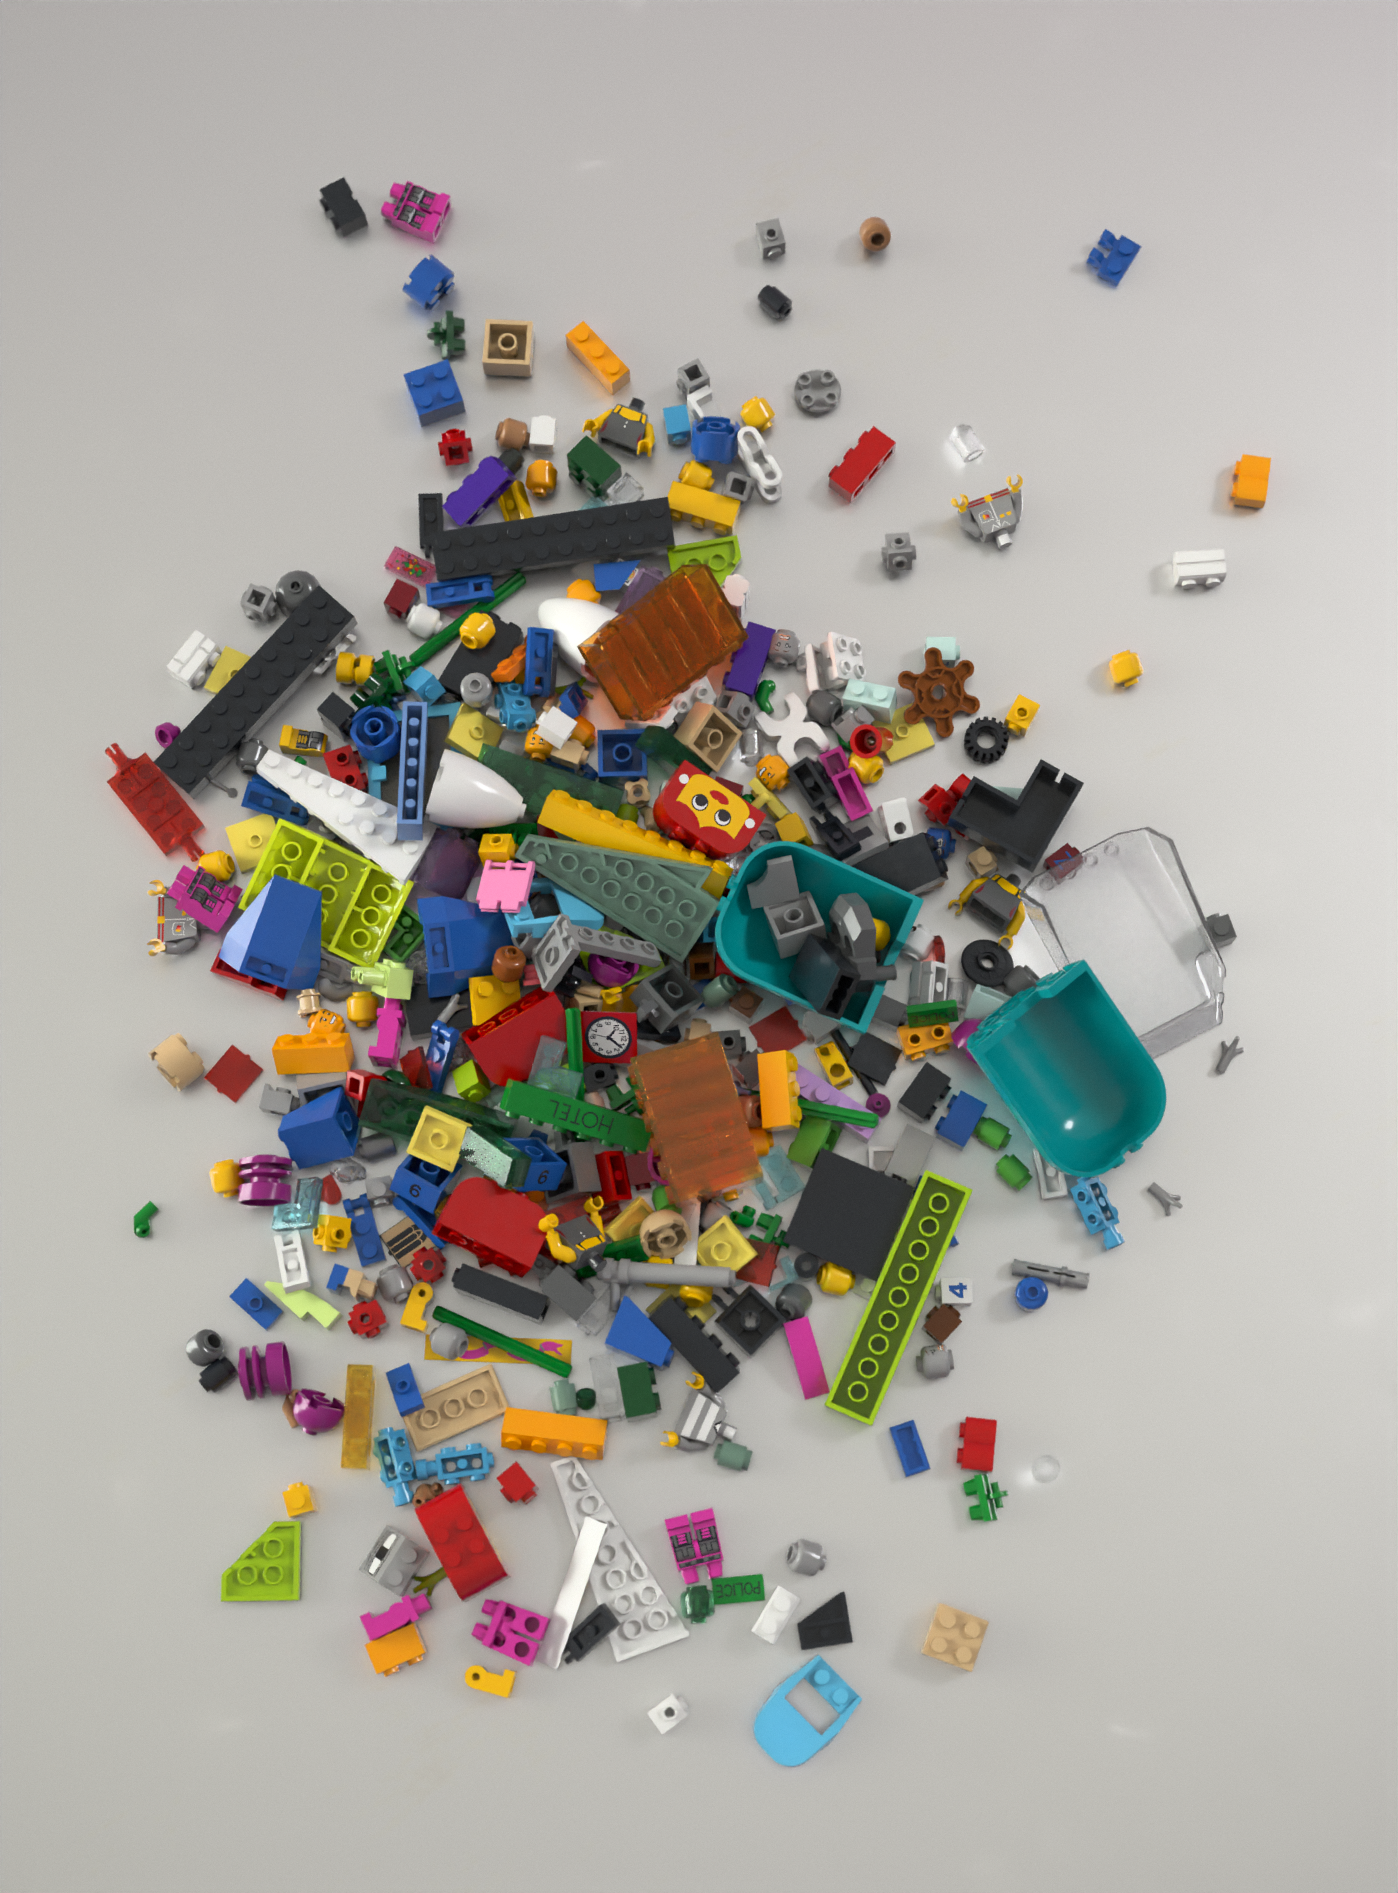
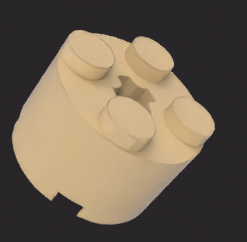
M177 1033L175 1036L171 1035L150 1051L148 1055L152 1061L155 1059L158 1061L157 1069L174 1088L177 1086V1090L180 1092L202 1075L205 1068L202 1065L204 1062L195 1051L191 1053L186 1046L188 1044L180 1033Z

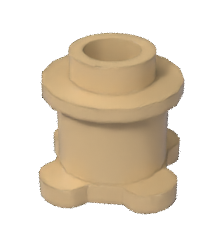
M642 778L637 782L628 781L625 783L626 799L630 805L641 808L649 803L651 795L647 788L648 781ZM636 793L642 794L640 797L634 796Z
M315 989L301 991V994L296 997L300 1002V1010L298 1011L300 1018L311 1017L313 1013L317 1014L322 1009L319 1002L321 993L316 992Z

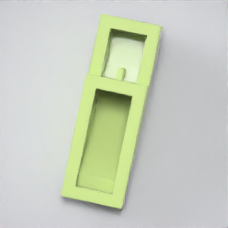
M267 1281L264 1284L303 1321L311 1314L330 1331L343 1316L327 1302L301 1289L286 1294L283 1283Z

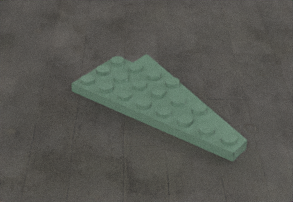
M533 834L526 836L515 854V857L524 863L534 861L535 870L641 938L653 943L657 948L681 963L715 913L720 901L719 898L701 888L713 869L710 866Z

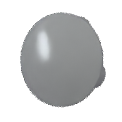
M811 370L803 372L798 376L794 387V395L799 405L811 412H825L838 403L841 396V386L832 371Z

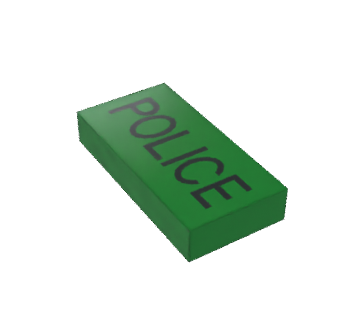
M956 999L906 1006L909 1028L959 1021Z
M763 1574L711 1579L714 1605L765 1600Z

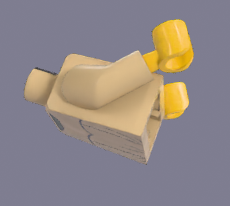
M591 983L576 989L574 998L564 996L563 1008L565 1011L568 1008H578L580 1011L601 1012L603 1005L602 997L606 1003L613 1004L621 1000V998L616 997L614 994L621 992L622 989L620 987H612L605 990L603 986Z

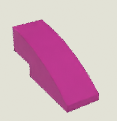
M841 745L817 756L818 761L826 771L824 774L827 780H831L836 790H838L836 795L850 821L872 812L873 809L854 768H848L849 762Z
M808 1316L784 1323L783 1328L805 1400L830 1393Z

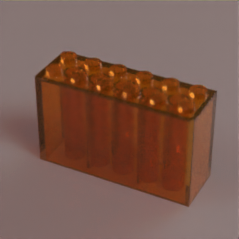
M691 564L679 567L584 640L577 648L619 718L622 720L645 722L653 718L655 711L659 708L671 704L673 697L678 693L681 694L687 691L693 681L705 677L712 666H717L724 662L726 655L739 650L749 636L707 564Z
M718 1031L630 1058L631 1065L627 1066L631 1084H637L638 1090H634L639 1109L644 1108L645 1114H642V1119L646 1132H652L653 1138H650V1145L654 1157L659 1156L661 1161L657 1163L661 1180H667L668 1186L665 1187V1193L669 1205L674 1204L677 1210L763 1183L764 1175Z

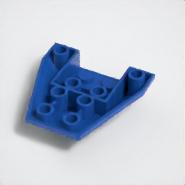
M275 874L227 932L218 957L238 972L276 986L296 990L313 989L321 968L322 891Z
M444 896L417 899L419 923L423 924L428 973L425 974L428 998L457 994L469 988L468 978L494 975L491 965L497 949L503 946H514L509 926L501 908H499L498 912H481L478 903Z

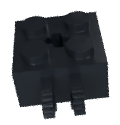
M751 1285L740 1295L731 1286L730 1288L722 1287L723 1291L730 1295L734 1301L727 1306L718 1295H712V1301L723 1311L714 1321V1324L751 1359L778 1332L787 1319ZM749 1316L751 1319V1316H754L756 1318V1326H745L746 1320L744 1318Z

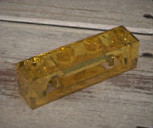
M347 1364L341 1468L344 1470L370 1471L376 1367L373 1365Z

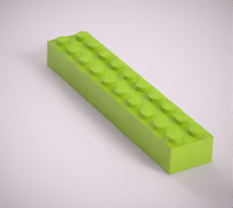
M925 1170L824 1404L825 1406L867 1425H873L972 1194V1189Z

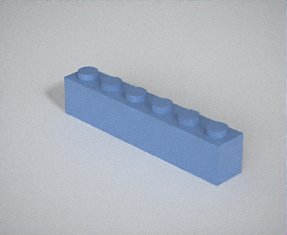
M403 701L397 809L398 840H423L428 732L427 702Z

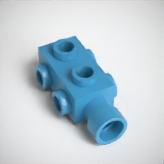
M515 679L511 682H496L498 694L494 696V706L496 709H500V723L506 724L507 730H515L520 733L530 729L532 723L536 721V711L530 705V696L523 695V684H516Z
M1081 1177L1078 1179V1185L1070 1188V1191L1091 1235L1101 1232L1105 1239L1103 1243L1107 1250L1125 1243L1122 1234L1118 1233L1115 1227L1116 1224L1120 1223L1118 1211L1110 1203L1107 1196V1187L1101 1183L1099 1177Z
M393 1427L379 1430V1436L373 1438L375 1444L373 1453L379 1459L381 1466L380 1479L385 1483L386 1488L393 1487L395 1507L410 1504L414 1494L413 1491H410L408 1482L416 1480L417 1475L404 1429L394 1431Z
M481 1443L466 1445V1450L456 1451V1447L441 1448V1454H435L436 1460L427 1461L422 1459L415 1461L418 1481L429 1480L431 1476H438V1480L444 1481L445 1485L458 1484L461 1478L470 1477V1482L485 1480V1475L491 1474L490 1468L495 1467L493 1452L488 1453V1448H482ZM476 1458L481 1460V1466L478 1468L472 1466V1461ZM450 1462L456 1464V1468L452 1472L447 1470V1464Z

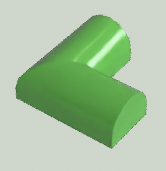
M404 904L393 927L398 932L383 949L389 958L403 963L424 942L423 924L419 923V916Z

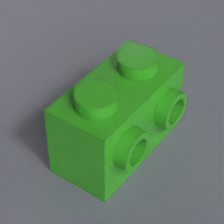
M806 1115L800 1124L799 1132L794 1142L789 1146L786 1158L796 1165L812 1171L821 1148L832 1152L842 1129L828 1120Z

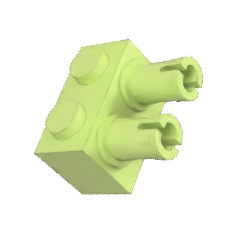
M384 958L383 962H375L373 968L353 966L351 969V980L358 981L359 984L372 985L371 991L383 997L410 1000L414 970L407 968L406 963L398 962L396 959Z

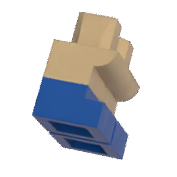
M577 681L569 684L561 696L558 693H555V696H550L546 703L540 707L541 710L536 713L537 720L544 711L548 713L553 706L572 719L579 716L588 700Z
M335 1263L326 1288L330 1293L339 1296L342 1289L348 1290L355 1300L359 1302L360 1297L373 1301L378 1286L376 1283L368 1281L364 1273Z

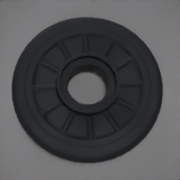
M982 939L973 941L962 952L961 964L965 974L973 982L985 987L1003 985L1004 978L1014 968L1013 959L1007 949L1001 944L998 946V943L992 940ZM989 959L992 961L993 967H985L981 960Z

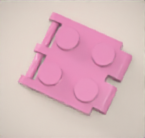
M486 860L476 897L481 912H498L501 906L502 912L520 913L521 907H526L535 871V862L514 863L513 860H508L507 863H499ZM493 867H500V868H505V869H492V868H493ZM514 868H526V870H513V869H514Z

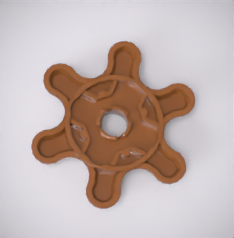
M931 647L925 651L926 667L922 673L914 674L911 671H902L898 676L900 687L910 690L914 695L913 704L904 711V720L908 724L914 725L919 723L923 717H931L935 721L936 731L939 736L948 737L954 730L952 717L955 712L962 710L973 714L980 708L978 698L967 694L964 690V682L974 673V665L969 660H962L955 667L948 668L943 664L941 651L936 647ZM937 685L943 689V695L940 699H936L932 695L933 689Z

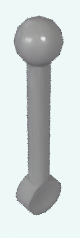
M214 779L210 781L211 784L227 792L230 798L237 796L235 788L229 789Z

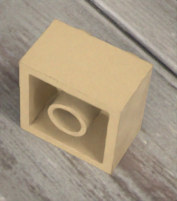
M486 319L482 360L485 375L531 377L534 346L533 321Z
M695 702L670 741L700 769L717 773L743 733L714 705Z
M938 1603L921 1654L972 1672L989 1621Z

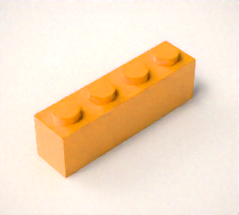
M506 1407L501 1430V1447L511 1450L533 1451L535 1453L558 1454L563 1457L573 1456L587 1460H603L608 1420Z

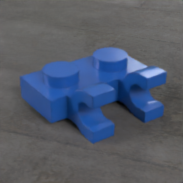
M1105 229L1098 245L1111 250L1110 254L1105 258L1103 253L1094 247L1086 263L1099 268L1100 270L1097 275L1117 287L1142 246L1123 235L1117 240L1113 233Z

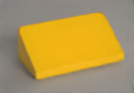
M516 480L498 498L505 522L534 517L522 481Z

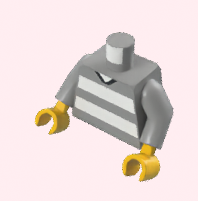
M694 1371L691 1372L696 1377L695 1382L691 1383L686 1380L685 1383L692 1387V1391L674 1431H663L664 1434H668L669 1441L667 1443L660 1442V1444L685 1452L705 1450L709 1445L713 1446L717 1436L731 1442L737 1428L724 1422L727 1415L724 1400L704 1380L702 1375Z

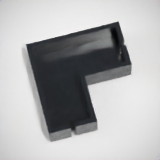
M1042 759L1039 761L1017 800L973 776L962 798H960L950 815L947 825L1033 873L1084 783L1065 772L1060 782H1056L1055 780L1060 769Z

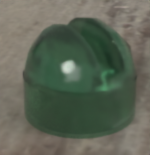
M591 1388L578 1390L576 1392L578 1407L586 1411L592 1409L596 1403V1392Z

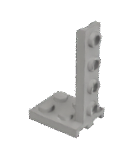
M559 914L531 954L542 989L548 992H552L562 980L563 975L574 963L580 951L649 967H657L661 963L659 953L653 943L573 925L569 916Z

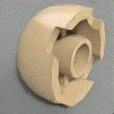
M668 1209L658 1210L648 1215L643 1220L639 1231L641 1245L647 1256H659L661 1259L673 1258L684 1251L682 1246L692 1239L691 1230L682 1215Z

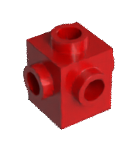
M450 429L446 433H441L442 442H438L440 456L445 457L446 466L469 463V452H473L471 437L466 438L465 430Z
M934 784L918 802L926 809L924 815L932 823L937 821L944 826L948 823L949 817L957 805L958 798L949 789L945 791L944 788Z
M424 1246L412 1254L415 1259L411 1261L413 1266L410 1270L417 1281L423 1279L424 1282L430 1280L433 1284L444 1276L442 1271L446 1269L444 1263L447 1260L440 1249L434 1251L431 1247L427 1250ZM426 1260L433 1262L431 1270L424 1268L423 1264Z
M376 1299L369 1303L362 1301L352 1307L353 1311L348 1313L351 1320L347 1322L354 1335L358 1333L361 1338H374L381 1333L380 1329L390 1325ZM370 1317L369 1321L364 1323V1319Z

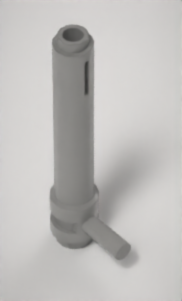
M605 1258L607 1261L606 1266L597 1272L598 1280H603L604 1283H611V1310H618L620 1307L621 1284H629L630 1282L730 1288V1285H735L736 1270H731V1267L631 1262L630 1259L614 1261V1258Z

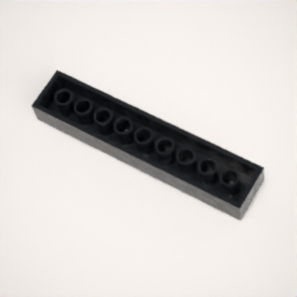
M668 497L430 533L438 582L479 575L498 576L616 558L618 555L622 557L676 548Z
M318 585L154 761V764L191 798L195 799L238 753L240 744L248 742L358 624L355 617Z

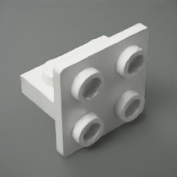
M834 632L828 633V641L820 644L826 688L833 691L846 686L849 678L866 682V670L863 666L862 647L859 640Z
M703 674L667 698L661 705H673L678 711L673 719L680 727L695 702L715 706L718 699L708 678Z

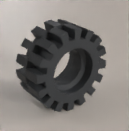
M988 716L984 717L983 720L977 718L975 723L971 722L964 737L965 750L967 749L968 756L972 755L974 761H977V759L981 760L980 763L985 764V761H988L989 764L993 763L995 759L998 761L1001 755H1004L1009 740L1008 730L1006 727H1002L1003 723L1001 721L997 723L996 718L993 717L992 720H988ZM983 732L991 733L995 737V745L991 748L981 747L977 742L978 735Z

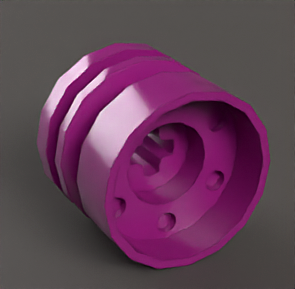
M261 1154L239 1160V1167L247 1169L240 1171L239 1177L250 1180L249 1183L241 1184L238 1187L239 1204L269 1207L292 1203V1186L281 1183V1180L292 1177L291 1171L284 1170L292 1167L291 1159Z
M284 1341L267 1343L265 1356H262L258 1345H253L252 1357L248 1347H241L239 1349L238 1376L247 1401L255 1399V1392H257L260 1399H264L266 1386H269L274 1397L291 1395V1366L287 1346Z

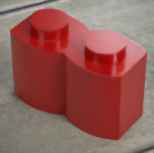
M966 1417L965 1423L960 1422L959 1438H963V1448H958L956 1463L961 1464V1470L992 1473L997 1420Z

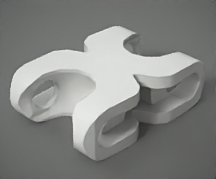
M752 426L744 427L737 434L739 445L738 459L745 472L753 478L752 483L761 499L766 503H774L782 495V472L773 456L769 455L767 446L758 430ZM751 435L755 438V442H745L743 437ZM764 489H776L774 495L766 494Z
M790 692L785 696L784 702L789 712V716L785 720H772L765 712H759L754 715L755 724L764 739L770 743H777V755L789 767L799 762L794 752L798 745L809 744L818 753H824L830 749L829 741L819 725L814 722H806L807 709L794 692Z

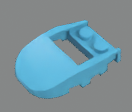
M549 878L532 879L529 893L540 891L541 894H551L553 891L561 914L568 915L571 924L599 930L602 927L604 913ZM528 900L526 907H521L520 913L504 912L512 938H518V934L531 933L532 938H543L544 934L547 933L558 917L548 916L534 919Z
M816 1655L812 1661L799 1668L773 1690V1693L760 1708L754 1719L753 1732L755 1739L762 1749L778 1764L786 1767L800 1766L813 1758L834 1740L858 1704H860L862 1698L819 1655ZM803 1677L841 1715L822 1735L784 1698Z

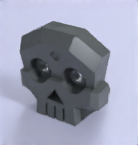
M857 893L839 895L828 913L831 932H827V939L831 940L861 975L853 993L871 991L872 986L879 981L896 980L897 970L894 964L876 967V963H879L881 960L880 951H875L876 926L868 904Z

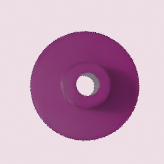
M165 722L155 729V737L164 748H167L181 733L178 726H174L169 722Z
M881 1093L871 1095L865 1105V1108L882 1119L888 1115L891 1107L888 1097Z

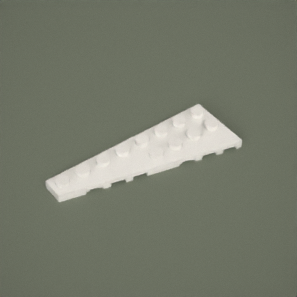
M271 750L267 751L256 767L259 775L276 788H281L290 795L291 800L295 803L299 802L308 809V813L321 819L326 827L349 845L353 844L367 859L375 861L384 872H389L404 886L440 833V826L424 820L423 840H398V807Z
M569 1456L550 1463L576 1542H578L586 1516L607 1525L589 1575V1580L598 1606L606 1603L620 1622V1625L608 1635L617 1662L689 1637V1632L577 1458Z

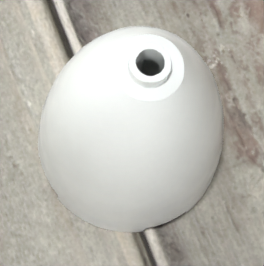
M563 597L543 601L538 608V616L542 628L554 629L553 642L558 644V654L587 680L591 682L605 680V674L614 665L619 668L627 657L634 638L630 634L632 622L619 613L587 600Z
M444 749L424 820L459 828H490L514 823L518 817L523 818L527 804L522 803L523 797L503 777L476 760Z

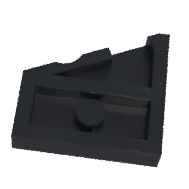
M845 1592L839 1593L797 1624L801 1650L853 1642Z

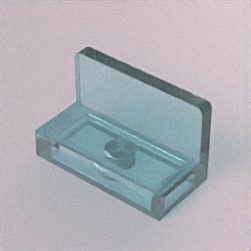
M785 1256L777 1261L784 1280L770 1286L767 1289L769 1294L799 1279L789 1256Z

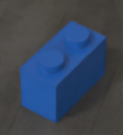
M962 1090L958 1096L953 1094L947 1105V1108L950 1109L946 1118L941 1116L934 1128L938 1130L936 1138L962 1152L988 1104Z

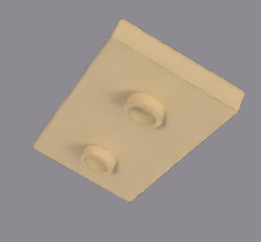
M488 1364L421 1394L425 1408L402 1418L418 1453L504 1415L506 1407L510 1406L492 1364Z

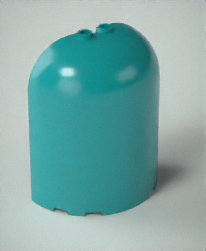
M791 841L772 842L752 852L742 864L737 876L731 875L726 888L730 889L727 898L721 897L716 910L720 911L715 928L716 947L724 964L739 978L818 1014L788 977L799 954L780 959L763 907L755 909L751 907L747 885L763 876L767 860L791 855L799 893L810 891L825 924L826 936L827 932H831L828 913L834 901L841 894L857 893L868 904L872 918L885 921L890 928V941L884 949L880 950L881 960L879 963H876V967L895 964L924 900L803 844ZM887 981L876 982L872 986L871 991L853 993L840 1020L822 1014L819 1015L864 1035L883 995Z
M1085 959L1065 965L1063 970L1055 974L1049 973L1035 982L1037 987L1033 986L1025 991L1021 990L1003 1003L977 1026L979 1031L972 1033L968 1037L966 1048L1043 1159L1062 1173L1075 1177H1094L1122 1165L1125 1162L1123 1155L1127 1151L1134 1153L1143 1147L1142 1142L1157 1129L1163 1118L1166 1107V1087L1157 1065Z

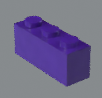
M490 455L484 458L479 463V468L462 481L463 485L457 491L450 493L446 498L447 502L442 507L460 527H472L518 479L497 457Z
M748 621L746 629L741 628L738 641L741 642L739 649L733 650L730 663L733 664L731 671L725 672L722 685H725V691L744 693L750 698L749 701L753 702L768 660V651L772 636L776 633L775 629Z

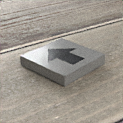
M869 814L844 823L846 828L859 841L862 850L841 862L852 866L889 848L888 841Z

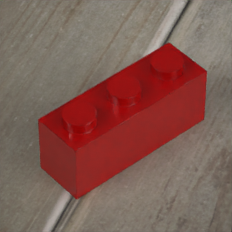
M875 426L869 432H863L858 439L859 444L854 449L850 448L844 455L842 464L834 466L828 475L830 477L829 487L849 503L853 502L895 452L896 442Z

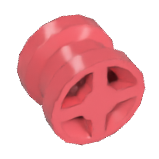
M534 964L525 965L523 986L541 984Z

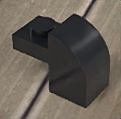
M575 958L574 963L568 968L562 980L554 988V991L568 998H574L576 989L592 983L593 974L580 969L582 961Z

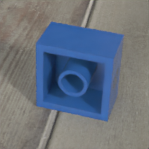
M448 359L403 374L421 427L466 412L462 395Z
M646 729L597 730L599 785H622L628 781L637 782L642 778L648 781Z
M539 1137L500 1138L490 1163L498 1171V1174L512 1185L513 1189L522 1193L526 1191L544 1192L545 1190H557L567 1163Z
M409 1154L397 1168L389 1190L433 1214L455 1188L463 1165L457 1163L454 1171L450 1172Z

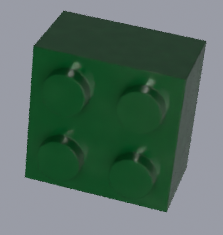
M587 435L567 454L569 477L574 483L578 485L581 483L586 488L588 495L594 500L598 498L604 503L614 493L613 490L616 483L621 482V485L623 484L621 481V465Z
M647 1361L617 1367L627 1422L658 1417L657 1410L662 1409L658 1392L653 1393L652 1385L657 1384L654 1368H648Z

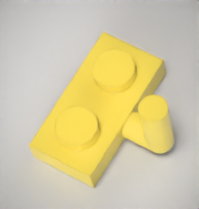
M754 777L748 783L752 787L750 792L756 798L751 805L760 809L766 803L769 806L766 810L775 819L778 817L782 819L785 815L792 814L774 792L767 790L757 777Z

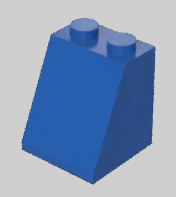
M339 1087L283 1116L278 1128V1136L280 1141L285 1143L291 1160L295 1161L300 1170L353 1156L362 1124L342 1087Z
M624 1296L604 1343L606 1349L640 1363L647 1361L648 1366L663 1372L665 1366L670 1367L675 1355L671 1342L629 1297Z

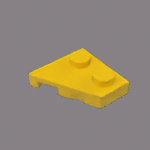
M494 975L468 978L473 1026L483 1024L521 998L519 980L504 983Z

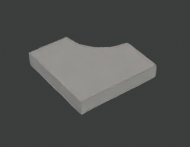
M791 855L767 860L763 876L747 885L752 909L800 898Z

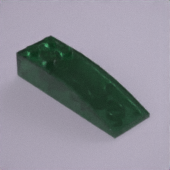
M486 743L482 744L477 759L478 762L492 769L517 790L523 797L522 803L527 804L525 810L539 815L547 796L553 789L565 791L574 799L585 800L599 810L610 811L615 817L624 794V790L620 787Z
M375 1078L371 1079L358 1123L359 1126L410 1142L422 1112L427 1105L473 1125L459 1158L494 1170L496 1169L490 1163L500 1138H514L519 1119L506 1116L505 1112L419 1087Z

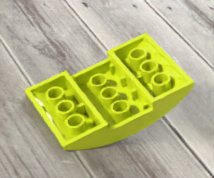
M279 818L238 908L245 911L275 874L322 891L321 946L362 967L373 968L382 953L415 882L409 879L404 886L389 872H384L381 866L372 859L369 860L352 849Z

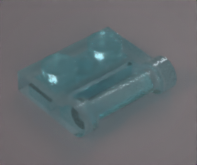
M781 1145L769 1150L767 1156L757 1157L742 1167L743 1172L749 1175L765 1202L763 1205L767 1211L805 1188L791 1161L786 1158L787 1155ZM763 1165L779 1192L775 1197L772 1196L756 1169Z

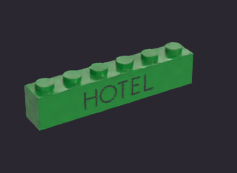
M509 1078L499 1106L506 1111V1116L519 1119L520 1115L529 1118V1123L543 1126L544 1122L552 1124L553 1130L562 1133L572 1130L577 1132L576 1137L589 1141L592 1136L600 1139V1144L612 1148L614 1143L622 1145L623 1151L637 1154V1151L646 1152L654 1127V1123L648 1120Z

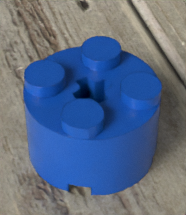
M431 254L429 255L430 260L425 257L409 275V278L412 280L409 285L404 284L403 292L425 310L429 309L432 312L439 305L440 300L438 299L443 293L449 294L454 288L455 283L452 281L455 276L453 271Z
M719 416L704 417L703 422L699 423L698 419L694 420L692 423L691 453L695 455V461L704 463L712 460L718 461L721 464H731L733 458L738 455L737 434L740 431L739 423L736 422L733 425L730 423L729 418Z
M372 705L362 708L354 715L350 734L359 753L364 758L380 764L399 752L401 748V726L391 709L385 706L374 707Z

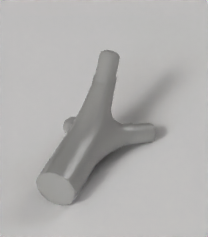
M458 993L452 995L448 1005L437 1020L447 1023L456 1011L468 1008L467 1004H457L460 998Z
M1236 1036L1229 1047L1226 1041L1221 1042L1223 1055L1216 1067L1217 1071L1225 1073L1231 1060L1237 1054L1244 1052L1242 1047L1236 1049L1240 1037Z
M1155 1182L1148 1188L1152 1194L1160 1199L1165 1207L1167 1216L1171 1215L1170 1205L1179 1209L1183 1207L1181 1203L1176 1201L1181 1199L1180 1195H1172L1166 1192Z

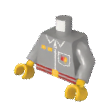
M1017 474L1018 481L1016 484H1011V476L1007 477L1006 482L1012 488L1010 492L1008 488L970 502L966 495L960 494L962 498L960 505H958L956 498H952L951 504L959 509L957 513L963 528L975 537L981 538L983 542L995 539L999 549L1012 545L1009 534L1015 531L1016 525L1021 520L1023 509L1022 492L1019 489L1023 483L1022 477Z
M160 880L151 881L149 883L157 887V892L149 890L148 894L150 896L161 894V897H158L157 938L147 943V945H154L156 950H150L148 954L156 956L161 952L162 954L180 955L193 947L195 942L201 940V929L210 928L188 915L183 909L180 911L175 908L178 900L167 894L170 889L169 886H164Z

